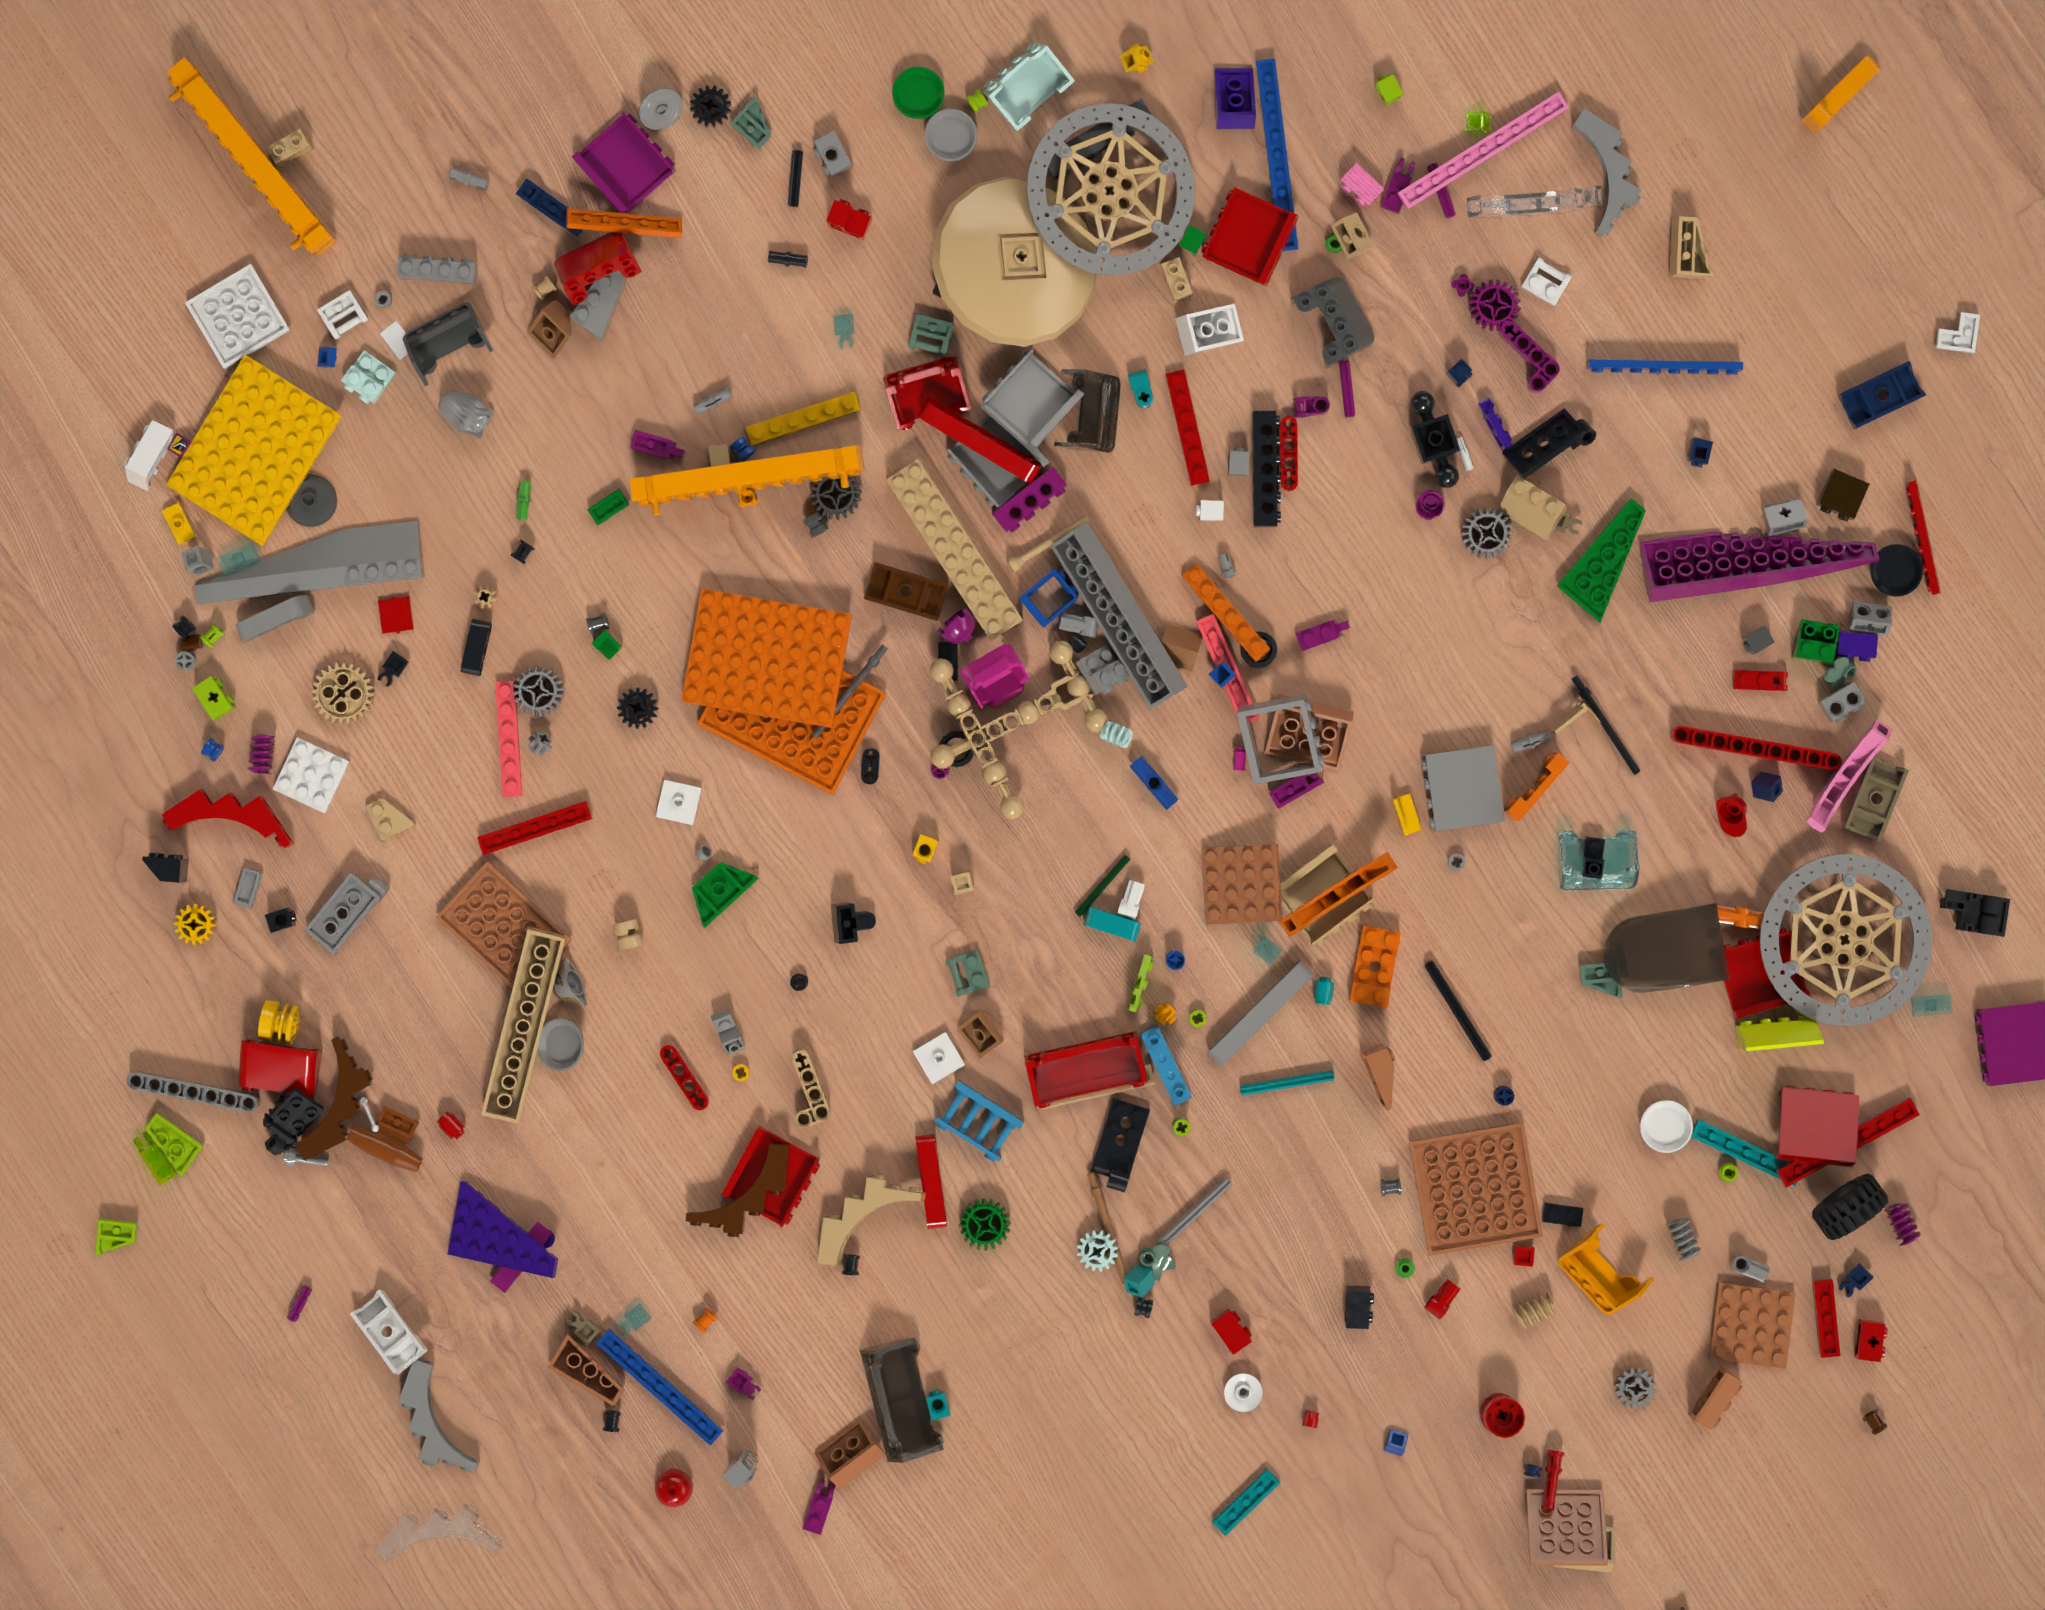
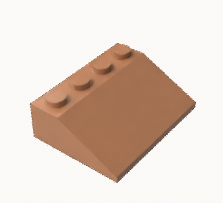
M1281 694L1278 695V699L1290 697ZM1310 701L1312 703L1311 717L1315 718L1317 729H1314L1315 734L1320 737L1321 741L1319 751L1320 754L1324 755L1325 765H1323V768L1339 771L1354 711ZM1300 706L1274 711L1265 754L1310 765L1313 764Z
M1379 1044L1360 1052L1380 1103L1388 1111L1391 1110L1393 1061L1396 1059L1390 1048Z

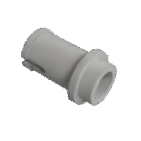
M1229 553L1218 556L1217 558L1223 572L1221 575L1224 576V579L1235 576L1236 569H1233Z

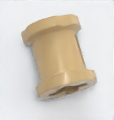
M547 276L544 277L545 280L539 285L532 286V289L542 301L551 291L557 290Z

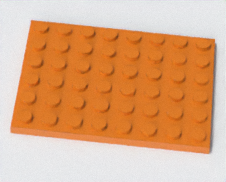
M701 588L681 702L833 728L852 614Z
M845 671L842 672L838 699L856 678ZM862 681L835 715L833 728L826 727L817 739L811 735L817 727L816 725L707 706L697 725L834 795L886 693Z

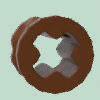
M1876 1409L1868 1412L1862 1418L1872 1429L1873 1435L1882 1432L1888 1426L1880 1419Z

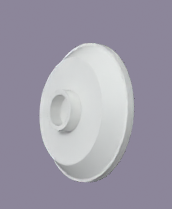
M1663 1100L1650 1105L1645 1110L1640 1121V1131L1642 1138L1649 1147L1658 1152L1671 1153L1680 1150L1688 1143L1693 1132V1122L1684 1106L1674 1101Z

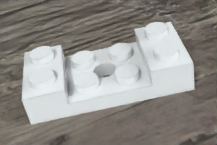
M379 1289L375 1293L374 1298L363 1307L352 1311L350 1315L391 1371L399 1375L426 1353L428 1349L400 1316L385 1291ZM387 1326H390L392 1329V1334L389 1337H385L383 1334Z

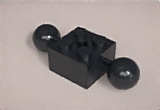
M1418 391L1412 396L1410 406L1414 413L1421 415L1423 423L1411 426L1410 431L1421 464L1436 460L1438 466L1435 471L1436 483L1442 488H1451L1457 484L1459 472L1455 466L1448 463L1446 456L1458 453L1460 448L1449 415L1446 414L1433 418L1431 411L1435 406L1434 397L1427 391ZM1432 435L1439 437L1437 444L1431 442Z

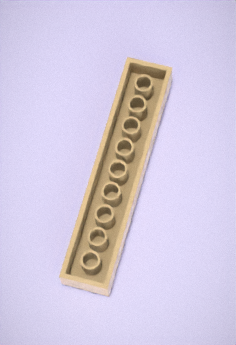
M917 459L888 478L886 481L990 641H994L1023 622L1016 608L920 461Z
M528 926L481 1112L483 1116L519 1124L565 942V935Z

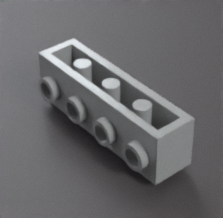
M404 255V258L398 257L397 277L402 280L476 285L478 266L472 263L473 260L461 259V262H454L453 258L443 257L442 261L434 260V257L431 256L415 259L414 255Z
M744 1449L728 1464L722 1476L735 1490L741 1484L746 1486L753 1479L757 1470V1456L751 1450L747 1451Z

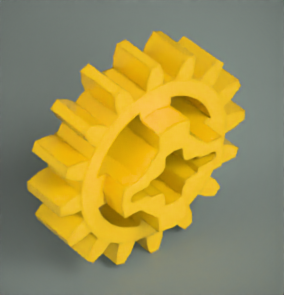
M194 904L193 908L191 905H186L187 910L180 909L182 915L175 916L179 919L178 922L174 923V925L178 926L175 933L180 932L179 939L186 938V944L192 941V945H197V941L200 944H204V939L207 941L211 939L209 934H215L212 927H216L217 924L212 923V920L216 919V917H210L212 911H205L206 906L204 905L200 909L198 904ZM189 913H191L190 918L187 921H184L185 917ZM201 914L204 915L207 921L201 918ZM196 921V923L203 924V926L195 928L188 924ZM184 928L190 932V935L185 932ZM206 929L205 933L199 937L200 932Z

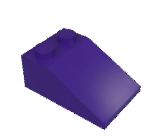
M1253 68L1214 69L1216 129H1255L1256 104Z

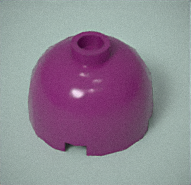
M964 607L963 611L960 609L945 622L947 626L944 629L940 627L937 631L949 643L958 644L962 641L967 643L974 636L972 632L976 625L975 618Z

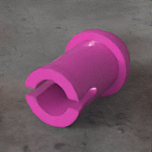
M1235 747V751H1233L1235 753L1233 770L1245 771L1246 750L1244 747Z

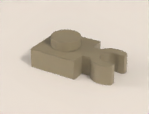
M1565 512L1555 530L1564 533L1566 528H1568L1571 533L1577 535L1579 532L1573 529V525H1582V521L1578 519L1569 520L1571 514Z
M574 1311L572 1314L576 1316V1321L572 1322L570 1319H567L566 1323L569 1326H575L577 1329L573 1333L588 1345L601 1330L588 1318L582 1321L580 1314Z

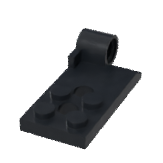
M1564 408L1507 448L1502 454L1525 479L1567 448L1571 447L1574 450L1580 445L1587 446L1591 444L1597 434L1584 419L1576 421ZM1549 441L1545 446H1540L1542 442ZM1529 452L1533 453L1529 457H1524Z
M1113 1098L1091 1168V1172L1109 1177L1106 1187L1125 1193L1150 1109ZM1123 1117H1129L1132 1120V1124L1127 1128L1123 1127L1120 1123ZM1118 1135H1123L1126 1138V1143L1122 1146H1118L1115 1143V1138Z

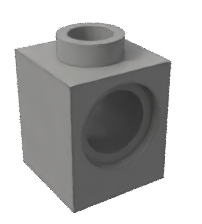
M1233 448V451L1229 452L1228 476H1248L1249 452H1245V448Z
M196 546L182 553L187 571L195 575H201L214 569L210 551Z

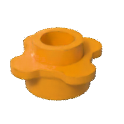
M750 488L747 492L737 493L740 499V507L744 508L748 505L754 507L757 505L755 489Z

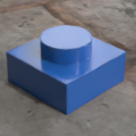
M319 347L317 367L335 368L337 348Z

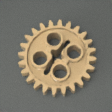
M343 662L342 667H340L339 663H335V669L328 665L329 671L321 670L323 676H316L319 683H313L317 690L311 691L316 694V697L312 698V700L318 701L314 707H321L319 714L326 713L324 718L326 720L332 717V723L339 719V724L343 725L345 719L347 724H351V718L357 722V715L364 717L365 715L362 711H370L367 704H373L369 697H374L375 695L370 693L369 690L374 689V687L368 686V683L372 680L365 679L366 672L360 674L361 667L354 670V664L347 668L346 662ZM342 675L348 677V682L345 685H342L339 681ZM354 681L356 682V685L345 692L346 697H339L333 705H330L332 700L341 695L340 690H346ZM329 687L334 690L331 698L325 695V691ZM355 689H359L361 692V696L357 700L352 697V692ZM340 702L346 703L347 707L344 712L338 710Z

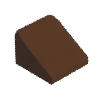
M200 634L188 636L186 639L182 638L180 650L188 652L201 649L203 644L199 637Z

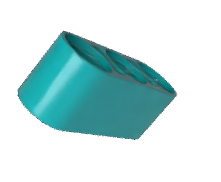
M1089 907L1083 925L1136 942L1142 923Z

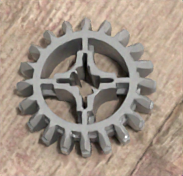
M1486 507L1484 514L1481 509H1477L1478 516L1474 512L1470 513L1473 519L1466 518L1465 521L1469 525H1462V528L1467 530V532H1461V536H1467V539L1462 540V543L1469 542L1470 545L1466 546L1465 549L1469 550L1472 547L1474 550L1471 552V555L1478 551L1479 559L1482 558L1483 553L1486 560L1489 559L1490 553L1493 558H1496V551L1502 555L1504 552L1501 547L1504 549L1509 548L1505 541L1512 542V539L1507 537V535L1513 534V531H1507V528L1512 527V524L1505 525L1504 522L1508 520V517L1502 520L1500 517L1503 515V512L1495 515V508L1489 513V509ZM1481 518L1493 519L1488 526L1476 523ZM1497 523L1502 529V539H1499L1494 532ZM1492 526V528L1490 529L1491 533H1489L1492 534L1491 537L1488 536L1485 539H1483L1484 533H1482V531H1486ZM1472 527L1479 533V540L1476 544L1472 538ZM1485 541L1498 544L1497 547L1492 549L1481 548Z
M535 665L534 672L531 667H528L527 671L529 674L521 671V675L524 678L516 677L520 684H513V687L518 688V691L512 692L513 695H519L514 701L516 703L522 702L518 706L519 709L526 706L525 714L532 710L531 716L533 717L536 715V711H538L539 717H543V711H545L546 715H550L549 708L556 711L557 709L554 704L559 706L562 704L557 699L558 697L564 698V695L559 694V691H564L565 688L558 687L563 681L555 680L559 677L558 673L551 676L553 673L551 668L546 673V666H542L541 671H539V666ZM539 675L535 685H525L530 678ZM545 677L551 681L554 692L545 688ZM537 686H540V689L548 692V694L542 693L537 697V693L530 690V688L535 689L538 688ZM524 691L532 694V705L526 701ZM543 697H552L548 704L538 707Z

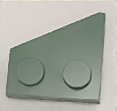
M754 96L730 125L755 148L760 150L771 138V133L759 102Z
M1618 961L1579 965L1581 985L1623 998Z

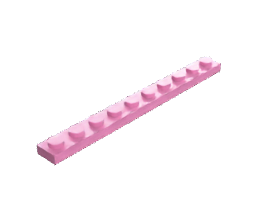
M1557 92L1397 193L1406 209H1410L1569 108L1560 92Z

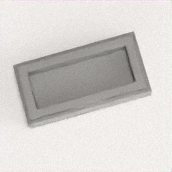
M243 867L233 900L234 904L250 909L253 908L263 874L262 871Z

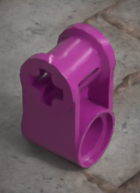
M1324 396L1293 398L1296 410L1294 418L1324 415L1330 408V402ZM1324 401L1327 407L1325 410L1320 411L1316 408V403Z

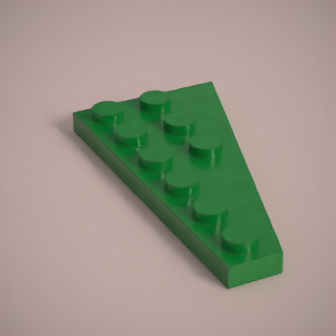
M1632 498L1556 585L1557 588L1599 623L1603 619L1613 590L1646 512Z

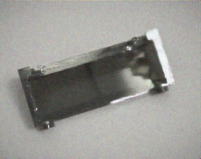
M905 1338L860 1350L888 1462L904 1463L944 1450L942 1435L933 1429L916 1361V1356H918L920 1351V1345L916 1338Z

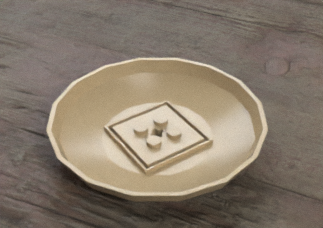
M1005 176L974 184L949 204L934 233L932 269L941 298L963 326L991 342L1026 347L1057 338L1080 319L1095 290L1096 274L1069 264L1046 244L1037 231L1029 211L1026 191L1027 180ZM1045 186L1047 204L1052 206L1055 204L1056 192ZM1062 196L1063 202L1067 200V198ZM1068 213V216L1089 232L1087 224L1078 213ZM1060 217L1054 219L1060 231L1072 243L1088 252L1096 253L1093 243ZM1020 252L1022 256H1025L1022 262L1016 257Z

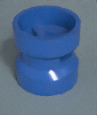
M741 436L729 446V449L738 455L737 458L740 462L748 459L756 451L752 446L748 445L747 439L744 436Z
M1175 950L1167 954L1166 964L1170 969L1179 970L1184 966L1185 957L1180 951Z

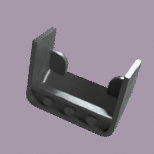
M462 303L410 330L403 336V342L410 361L425 386L429 385L425 375L435 371L437 367L436 360L469 343L473 348H481L486 345L489 352L493 351L489 338L470 303Z

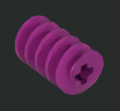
M257 734L251 737V740L256 743L250 744V747L255 749V751L249 752V755L254 757L249 759V763L254 765L248 767L249 771L260 774H272L267 771V769L272 768V765L267 764V762L273 761V758L268 756V754L274 753V750L269 749V747L274 746L275 743L269 740L275 738V736Z
M1907 1203L1894 1204L1884 1209V1212L1890 1211L1887 1219H1894L1890 1226H1897L1893 1233H1900L1896 1240H1903L1899 1246L1907 1245L1921 1235L1919 1231H1915L1918 1226L1912 1224L1915 1219L1909 1217L1911 1211L1906 1210L1908 1208Z

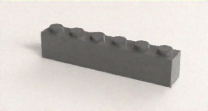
M1142 98L1129 105L1152 115ZM1099 123L1066 144L1071 147L1111 131L1112 123ZM1127 125L1126 133L1133 137L1137 129ZM1111 138L1077 150L1076 153L1086 159L1092 158L1094 160L1102 155L1103 150L1107 149ZM1056 154L1053 155L1048 167L1054 179L1059 177L1061 158ZM1074 160L1078 168L1084 166L1082 163ZM1068 163L1066 165L1065 177L1069 175L1068 171L1072 169Z

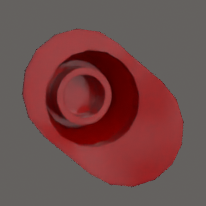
M1737 793L1720 798L1716 803V809L1721 828L1729 836L1741 837L1747 830L1746 802L1738 797Z

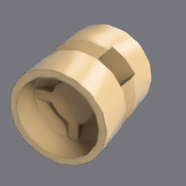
M637 919L613 925L614 933L619 937L617 939L619 951L643 945L641 935L637 934L639 930Z

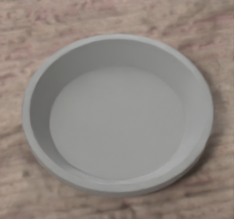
M957 109L941 110L934 114L926 125V145L930 152L941 160H961L968 156L975 147L977 141L976 126L970 116L963 111Z
M560 1018L553 1019L543 1026L537 1049L541 1061L547 1067L556 1071L569 1070L580 1061L584 1052V1038L575 1023Z

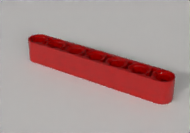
M928 398L918 414L919 418L1026 482L1032 483L1041 468V464L1034 458L934 399Z

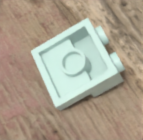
M364 350L355 364L351 365L341 381L345 383L343 387L351 393L354 390L360 394L359 399L367 404L369 402L375 404L396 372Z

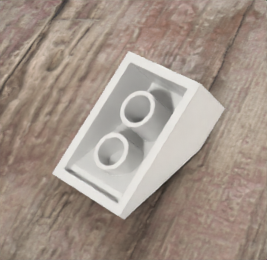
M1235 304L1175 318L1185 356L1244 341Z

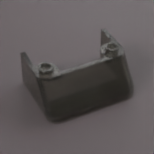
M1061 369V373L1073 376L1072 385L1074 390L1077 391L1079 389L1084 395L1081 398L1078 431H1071L1068 434L1067 442H1054V446L1081 451L1112 452L1115 447L1121 389L1119 378L1085 369Z

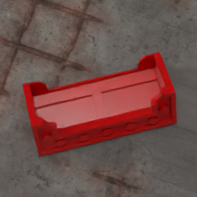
M1137 1031L1024 1055L1034 1106H1039V1108L1049 1107L1050 1103L1057 1099L1125 1084L1133 1085L1134 1088L1144 1086V1083L1148 1082Z

